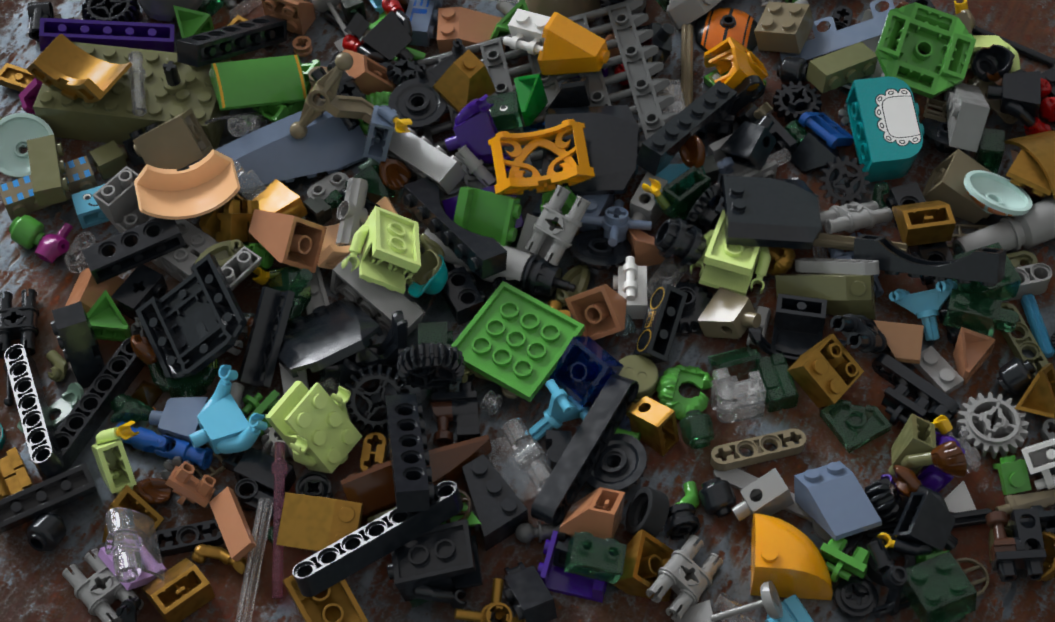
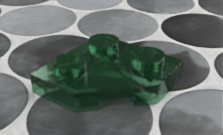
M841 399L835 404L822 409L820 417L848 453L891 431L892 425L878 407L851 404L852 401Z

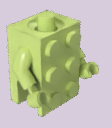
M375 206L365 224L355 232L349 248L351 253L342 261V269L347 266L349 261L353 266L351 272L359 266V278L369 283L386 287L390 291L404 294L406 283L409 286L412 284V276L421 267L422 253L420 251L418 222Z
M722 210L715 229H711L703 235L706 239V247L701 258L695 264L690 265V274H692L694 267H700L699 277L701 278L699 284L716 289L721 287L746 296L749 285L752 292L753 285L760 284L762 287L760 294H762L765 287L763 278L767 276L771 261L769 248L726 245L725 210ZM755 271V274H757V276L755 279L752 280Z
M295 381L265 416L268 423L291 448L293 460L305 465L308 470L332 474L340 464H343L348 459V453L362 438L360 432L351 423L346 408L351 392L341 386L338 387L337 394L332 393L329 396L319 383H315L309 390L302 381Z

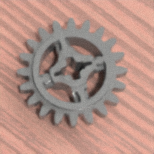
M991 392L988 393L987 398H984L981 393H978L976 400L973 397H969L967 404H962L956 417L957 423L955 427L960 429L958 437H966L963 445L973 444V453L981 449L982 457H985L987 452H991L993 459L996 458L998 452L1003 457L1007 456L1008 450L1015 454L1017 448L1023 446L1024 439L1028 435L1027 428L1029 422L1024 421L1026 413H1018L1019 410L1014 409L1016 405L1011 406L1012 398L1003 401L1002 394H999L996 399L993 398ZM991 421L994 422L993 429H991Z

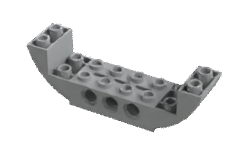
M127 166L92 195L100 209L120 233L156 218L140 212L134 181L139 174ZM185 219L175 221L186 246L151 261L179 282H182L193 273L191 267L201 253L210 246L219 243ZM245 246L221 267L232 291L262 261L260 256Z

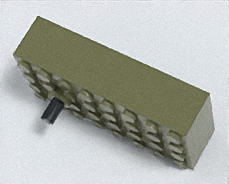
M80 42L72 43L100 60L113 64L131 62L133 65L104 97L97 102L85 103L82 98H77L76 100L67 98L61 94L62 90L54 85L48 87L42 83L33 105L36 116L43 119L51 127L54 136L57 138L109 143L114 140L116 144L124 145L123 141L131 138L130 133L141 128L145 132L144 127L156 122L158 125H161L191 108L214 150L219 146L230 110H220L209 76L211 64L194 67L177 62V53ZM228 58V59H225V60H221V61H218V62H214V63L229 62V61H231V58Z

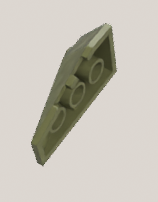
M824 273L775 275L777 298L778 293L825 299L827 300L826 314L833 316H844L845 314L864 315L868 319L876 320L874 275Z

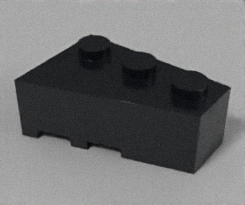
M77 302L52 310L54 321L50 323L54 335L57 336L59 346L63 350L66 362H70L77 382L84 389L90 387L105 367L97 338L82 302Z

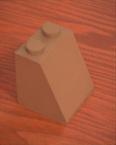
M254 209L248 232L278 262L315 273L327 227L293 215Z

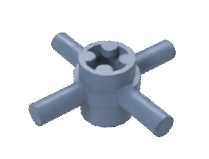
M620 199L615 201L614 206L605 210L603 217L584 215L581 220L582 224L602 226L604 229L603 236L608 238L610 246H616L617 243L625 241L627 230L629 229L651 231L652 221L630 219L628 211L623 208L624 202Z

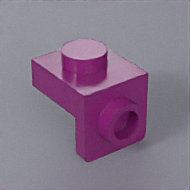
M34 78L18 95L23 110L34 115L36 114L33 105L42 86V82L37 78Z

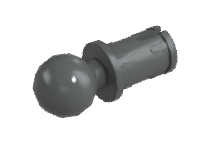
M524 522L520 523L515 530V536L521 543H529L534 538H538L539 543L542 540H551L553 530L558 531L559 539L565 540V533L559 532L562 523L558 526L538 522L537 527H533L530 523Z

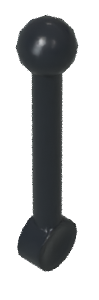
M5 363L3 366L6 372V398L4 399V404L11 406L14 400L11 398V382Z

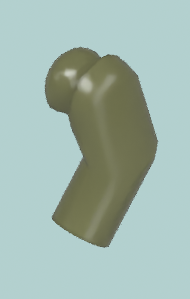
M51 350L47 353L46 358L54 366L50 368L52 372H48V377L55 382H60L66 376L68 363L56 350Z

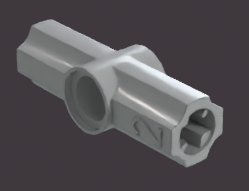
M352 177L348 179L344 201L341 202L337 209V218L340 220L336 239L337 246L351 245L355 232L367 220L368 211L364 206L369 184L367 183L368 181L362 178Z

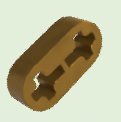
M372 432L365 437L360 459L361 472L371 466V460H375V464L385 463L387 442L383 434ZM374 442H379L376 452H373L371 445H374Z

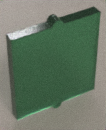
M749 346L708 357L711 365L719 369L761 359L757 349H752Z

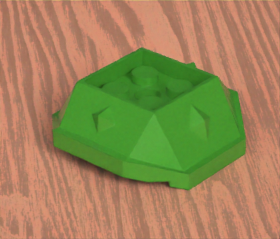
M914 2L889 11L875 54L885 77L890 76L901 79L910 87L913 93L932 99L963 82L976 39L972 34H969L967 28L958 17ZM918 50H923L926 55L921 54Z

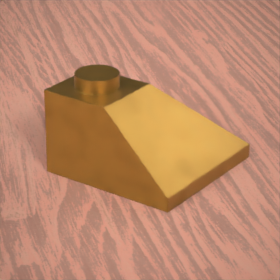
M469 49L447 69L432 87L458 113L470 101L481 98L485 94L488 95L487 100L496 91L486 66Z
M643 529L639 530L616 557L610 583L628 595L648 598L646 595L647 589L658 578V570L660 567L665 566L674 550ZM671 588L663 596L661 601L666 602L670 600L672 590Z

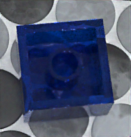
M573 337L549 378L554 379L556 384L564 389L581 406L592 407L612 374L619 375L624 366L590 337Z

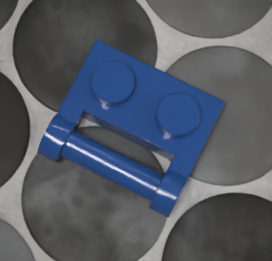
M805 112L798 120L799 124L803 127L807 126L826 141V145L831 149H835L837 146H851L854 142L853 136L823 112Z

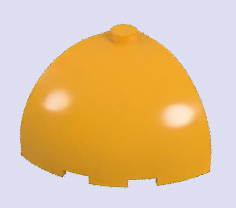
M754 513L751 524L750 595L761 596V585L770 580L775 585L779 597L788 598L795 594L801 599L831 600L833 590L830 572L821 552L811 539L801 530L782 519Z

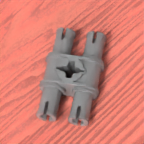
M557 185L549 203L543 205L544 208L537 222L533 223L534 231L524 247L526 250H530L531 253L538 254L546 237H553L554 241L544 259L547 262L549 260V263L558 266L566 248L572 246L571 242L579 227H582L583 222L581 220L591 204L590 201L577 195L569 213L562 214L563 211L561 209L571 191L560 185ZM552 221L558 222V224H560L561 227H563V229H557V227L554 226Z
M874 200L860 204L852 201L841 206L833 205L829 210L819 212L821 225H824L827 234L841 231L853 233L859 231V229H871L875 224L891 222L893 219L892 210L888 207L879 209L878 203Z
M690 535L680 550L672 552L669 561L658 570V578L646 591L648 598L655 594L651 600L656 603L662 600L670 588L678 595L666 609L668 616L674 612L671 617L674 621H680L687 609L699 602L701 594L712 585L713 575L723 565L722 558L714 562L719 556L715 553H709L700 567L692 560L704 546L702 540L697 544L695 543L699 539L696 535Z
M97 548L92 549L94 557L88 552L84 560L96 572L87 579L78 569V566L72 564L69 566L72 573L66 568L62 576L74 588V596L86 605L91 615L97 616L102 622H122L120 616L117 617L116 612L110 605L117 599L123 602L137 595L133 590L127 591L97 556L99 550ZM141 600L140 607H138L139 610H141L144 605L143 600Z

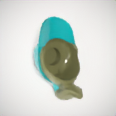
M424 233L420 236L421 246L425 249V252L421 255V267L412 276L413 282L408 288L409 294L415 298L420 297L423 293L430 295L439 293L444 288L448 279L443 249Z

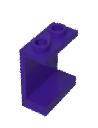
M553 530L551 540L546 539L543 549V555H546L544 563L540 562L537 569L548 590L603 603L615 557V544L605 542L602 551L586 547L584 559L577 573L553 565L555 547L559 541L558 531Z

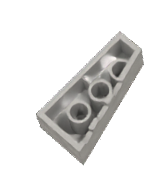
M961 83L944 93L949 146L977 152L990 107L978 86Z
M341 261L332 269L330 291L335 295L340 292L345 296L344 301L356 303L369 317L377 318V323L389 332L391 329L392 313L402 310L404 320L408 322V335L421 324L424 312H422L421 307L416 302H411L402 293L390 291L386 287L369 283L359 278V266L351 272L352 263L348 261L347 266L342 269Z

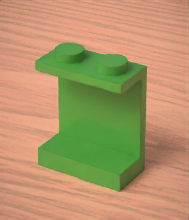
M468 186L460 187L454 222L470 232L494 238L502 246H509L515 241L517 236L515 224L522 211V206L519 205L520 198L498 195L494 192Z

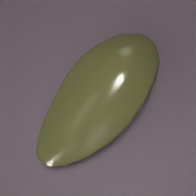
M238 239L216 243L201 253L194 264L210 253L215 256L221 268L244 245Z
M577 265L563 276L562 280L576 285L574 292L557 288L555 300L560 301L563 307L568 306L565 301L566 298L587 290L591 274L588 265Z

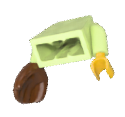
M131 420L119 427L100 431L96 435V444L91 447L102 479L112 494H119L125 485H128L148 504L167 502L172 496V488L165 484L167 480L147 478L138 482L135 481L121 438L127 440L139 434V431L133 432L131 429V425L135 424V421Z

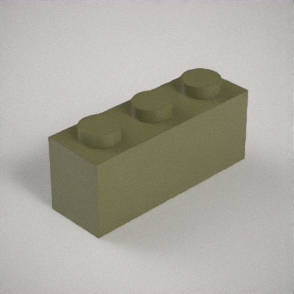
M858 42L810 60L806 79L821 93H825L852 83L854 80L874 74L878 58L863 42Z
M54 135L27 140L33 193L39 207L67 201L66 191H69V184L67 178L63 176V174L67 173L64 160H61V157L64 156L62 143H57Z

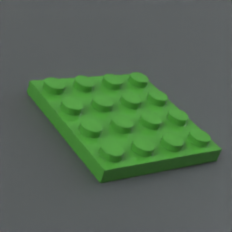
M502 281L451 346L457 347L462 352L466 367L531 402L583 334L585 325Z

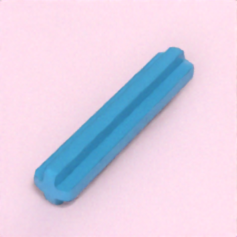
M1025 294L1022 296L1021 304L1033 337L1045 357L1051 358L1055 351L1035 296L1033 294Z

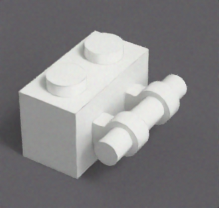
M517 9L508 24L511 37L505 36L503 45L510 46V49L517 51L519 49L525 50L528 54H539V51L544 50L545 38H542L543 29L551 17Z
M627 256L625 264L618 266V275H613V290H618V294L627 300L625 319H644L647 312V266H637L635 257Z
M1055 438L1022 448L1021 451L1030 475L1042 472L1044 477L1034 481L1037 491L1048 488V490L1055 488V474L1052 475L1050 472V468L1055 467Z

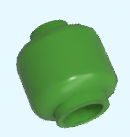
M29 215L16 217L9 227L11 239L26 249L38 246L40 239L46 235L44 234V224Z

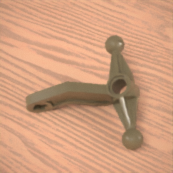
M339 53L335 58L336 66L313 86L305 99L300 121L294 122L290 126V134L293 138L297 140L303 139L308 132L307 126L325 111L334 117L362 119L370 124L374 108L373 104L362 97L336 95L343 71L349 70L353 66V58L349 53ZM317 94H322L325 99H321Z

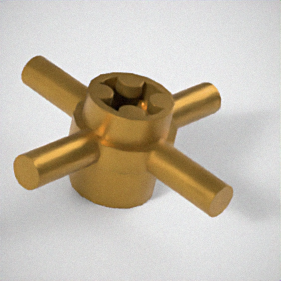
M500 578L493 579L491 603L483 607L480 612L457 608L454 612V619L491 622V613L494 612L496 613L495 619L501 620V622H523L522 620L518 621L516 617H512L511 609L502 603L504 580Z

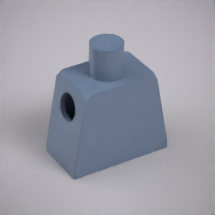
M208 397L170 398L167 400L163 411H151L149 423L150 425L158 426L161 435H168L191 442L188 435L200 430L197 416L209 399Z

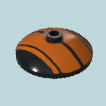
M715 9L704 14L698 20L695 26V39L699 47L705 52L728 37H732L749 51H752L757 46L754 33L757 22L752 16L738 9Z

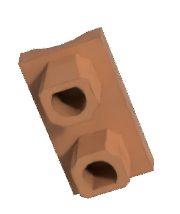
M186 461L179 467L175 466L165 484L173 489L172 492L180 496L177 503L182 505L185 500H188L193 504L196 502L205 508L215 491L216 479L210 475H204L199 480L192 475L195 471L194 466Z

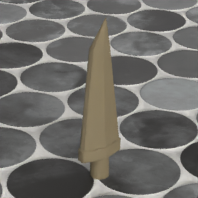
M1055 489L1005 496V505L995 507V511H1005L1011 517L1013 509H1030L1032 506L1041 505L1044 508L1055 505Z

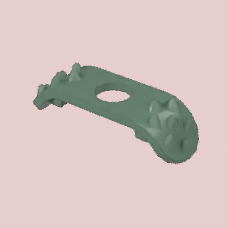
M71 383L67 391L62 394V398L48 407L50 413L54 411L61 412L59 418L52 420L54 428L66 419L84 395L83 388L79 383ZM19 421L17 428L24 433L21 421Z

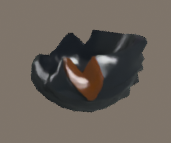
M993 44L990 47H982L974 55L970 66L971 72L984 82H997L1003 78L1005 73L1011 70L1015 55L1001 45Z

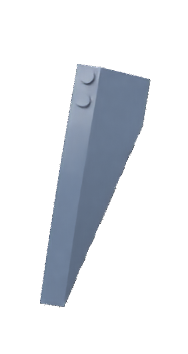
M300 111L246 134L216 149V151L233 159L240 184V190L237 193L266 188L275 179L289 183L294 182V178L307 176V179L317 177V173L322 172L332 174L368 159L363 157L366 137L359 125L353 130L348 131L340 118L334 117L325 111L307 126V135L303 139L297 140L291 136L290 126L294 122L300 121L302 113ZM201 158V159H199V160H197V161H195V162H193V163H191V164L185 166L184 168H182V169H180V170H178V171L190 169V168H189L190 165H193V164L199 162V161L202 160L203 158Z

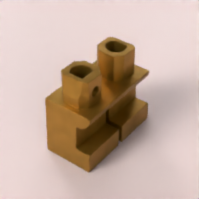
M229 200L225 203L224 213H217L218 219L221 220V232H216V242L234 239L242 242H258L248 232L254 209L259 210L258 200H243L242 213H240V200Z
M16 447L6 451L8 456L0 459V500L34 485Z

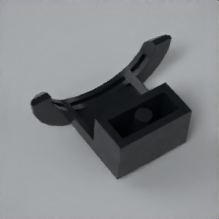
M778 293L772 343L770 344L763 337L761 329L749 328L751 341L768 355L781 360L795 362L803 353L822 341L827 300ZM839 340L846 349L847 341Z

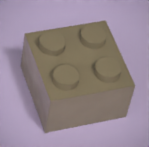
M769 1L754 30L758 49L761 51L800 54L814 24L810 4Z

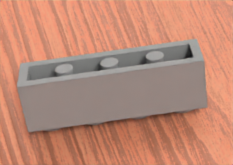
M408 127V130H410L408 133H397L394 128L387 154L391 158L403 162L420 177H428L442 191L449 195L466 175V172L461 167L463 163L454 155L449 157L440 146L433 147L432 143L424 136L419 138L411 128Z

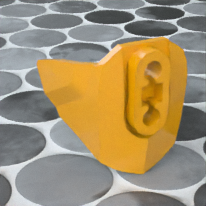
M728 37L704 53V65L706 68L716 67L720 75L728 72V74L714 81L715 84L720 81L735 89L748 76L757 75L762 81L768 77L764 64L751 51L732 37ZM759 84L751 85L747 91L755 90Z

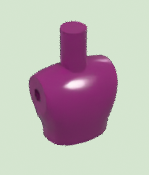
M65 222L57 235H44L40 239L34 253L45 262L53 264L59 256L69 250L70 245L65 238L73 227Z

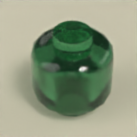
M700 410L687 412L686 417L679 422L683 442L685 445L691 446V449L705 448L711 444L710 441L715 437L710 415L701 413Z

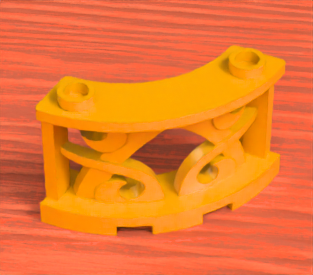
M567 119L557 126L534 132L509 133L508 131H501L496 133L495 137L488 140V145L491 146L497 180V184L494 185L495 194L523 195V191H531L533 189H536V193L555 190L556 185L568 183L569 186L595 177L594 167H590L583 131L585 123L575 122L574 119ZM573 134L575 147L566 151L571 144V139L567 142L562 141V139ZM512 146L514 148L512 152L506 150L507 155L514 159V161L504 159L502 147ZM537 147L545 148L558 156L550 163L547 175L541 176L532 165L524 163L526 158ZM575 153H577L578 165L572 158ZM559 163H561L559 166L562 167L563 170L560 172H555L554 168ZM505 165L511 167L508 178ZM525 170L530 171L532 173V176L527 178L523 177V175L526 173Z

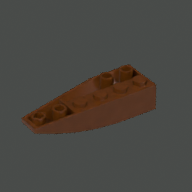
M489 436L475 437L429 450L432 482L429 483H433L435 486L448 480L456 482L463 476L462 467L482 454L486 457L492 451ZM391 460L385 463H377L370 469L360 473H352L345 479L340 480L346 500L364 504L360 528L368 524L367 518L396 507Z

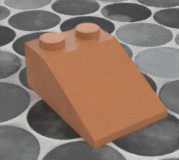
M463 7L438 8L437 44L439 53L452 51L453 40L456 38L461 39L465 47L490 40L496 24L502 18ZM477 52L474 55H482V53Z

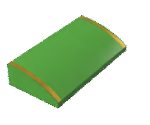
M298 54L211 63L209 76L221 111L302 102L307 97L305 78Z

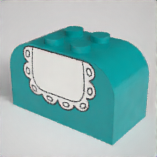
M890 76L854 80L845 103L858 162L865 165L862 172H869V175L865 176L864 179L875 182L898 179L905 176L910 171L922 147L924 127L922 123H919L918 118L919 105L915 103L910 87L901 79Z

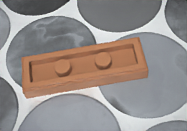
M227 486L209 504L230 557L238 562L257 545L234 490Z

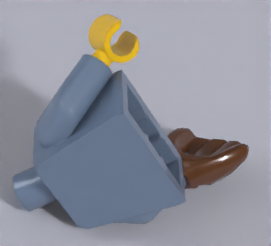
M375 105L368 128L363 157L375 159L379 163V175L384 186L392 190H400L411 179V171L400 160L388 158L387 153L394 125L397 133H408L410 130H408L407 125H412V120L410 118L400 119V116L396 113L397 111L388 105Z

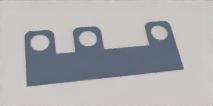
M893 0L872 1L870 3L872 19L840 30L836 29L834 19L831 16L814 21L812 29L815 38L805 42L800 54L780 52L781 60L783 61L786 57H798L809 60L880 36L889 11L895 9ZM886 1L889 3V8L884 12H878L875 10L877 3ZM823 21H828L831 24L830 29L825 32L817 30V25Z

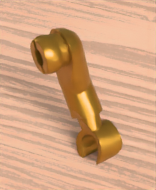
M197 545L191 557L193 561L200 564L206 561V557L218 559L224 564L232 565L240 574H243V572L246 574L249 567V561L246 558L242 557L237 562L231 559L227 550L217 546Z

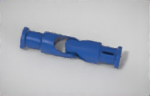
M122 421L118 423L116 427H119L125 424L126 422ZM131 427L133 432L139 431V434L127 440L121 438L123 443L132 445L134 449L155 453L170 460H173L175 456H180L182 463L189 460L202 470L209 468L213 460V450L211 448L203 449L198 447L195 449L189 441L163 434L157 435L154 431L143 427ZM171 442L176 443V445H175V447H174L173 449H172V446H171V445H172Z

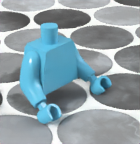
M231 365L220 366L218 375L221 379L216 390L197 416L200 430L188 435L195 449L209 443L215 454H231L246 451L253 446L261 430L264 431L268 428L267 422L262 421L265 418L263 414H251L248 422L230 394L232 386L230 380L234 381L238 378V372L231 370Z

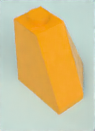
M554 12L543 29L542 38H545L544 50L539 51L537 60L543 75L599 72L602 66L608 62L610 52L605 39L565 16Z

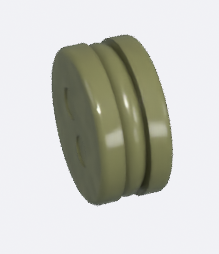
M629 355L620 359L615 364L612 374H617L639 383V390L634 403H637L642 397L652 398L654 396L659 374L652 360L641 355Z

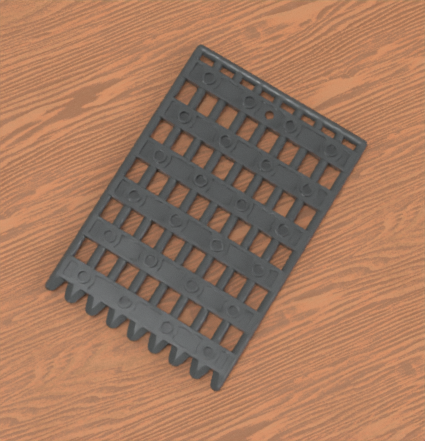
M628 0L568 17V19L596 35L614 32L615 39L606 41L608 50L618 47L620 55L609 58L608 62L601 69L623 64L625 71L603 77L601 69L599 72L543 75L537 60L538 54H528L527 51L522 49L504 53L503 39L505 36L466 46V51L469 49L473 54L477 52L482 53L483 59H480V61L486 66L496 89L495 93L486 101L492 98L504 100L502 102L499 99H493L494 108L491 109L492 118L497 117L498 125L496 126L498 132L524 133L523 127H527L525 126L524 119L520 117L519 110L521 109L519 101L517 102L515 97L517 91L515 85H512L511 77L532 72V74L540 73L548 103L542 110V113L531 124L534 125L545 122L547 113L545 111L560 92L559 81L577 76H588L590 106L584 107L612 106V102L633 97L635 105L629 108L633 115L638 114L640 122L637 124L640 132L643 131L645 140L639 141L640 151L644 141L679 114L677 112L662 113L661 111L675 102L674 96L656 95V93L669 86V80L666 78L651 79V76L664 69L663 62H646L648 58L659 52V48L656 45L641 46V43L654 36L652 29L636 30V27L649 20L647 13L631 14V11L642 6L644 1ZM609 16L611 23L589 28L587 21ZM452 51L417 60L418 65L423 63L428 67L438 64L450 56ZM528 55L529 63L508 69L507 61ZM628 80L630 88L608 94L606 86ZM447 104L444 114L450 112L451 121L433 126L426 125L423 129L415 127L413 131L416 134L424 132L423 135L418 137L424 136L432 143L433 147L438 145L445 150L447 149L445 140L434 143L433 135L452 130L455 125V118L459 113ZM502 105L508 106L506 111L499 110ZM505 146L502 151H505L507 155L506 150L512 152L514 148L512 146ZM543 150L532 152L524 163L532 165V162L543 159ZM462 164L461 167L466 172V175L460 182L465 181V186L484 188L483 184L473 173L470 175L469 169ZM494 164L485 166L490 173H495ZM539 169L538 172L542 176V169ZM525 170L526 173L523 175V177H531L532 173L528 170ZM411 171L412 177L417 176V180L422 179V177ZM497 181L493 182L490 186L496 185ZM440 189L441 206H443V200L459 195V192L445 196L444 191Z

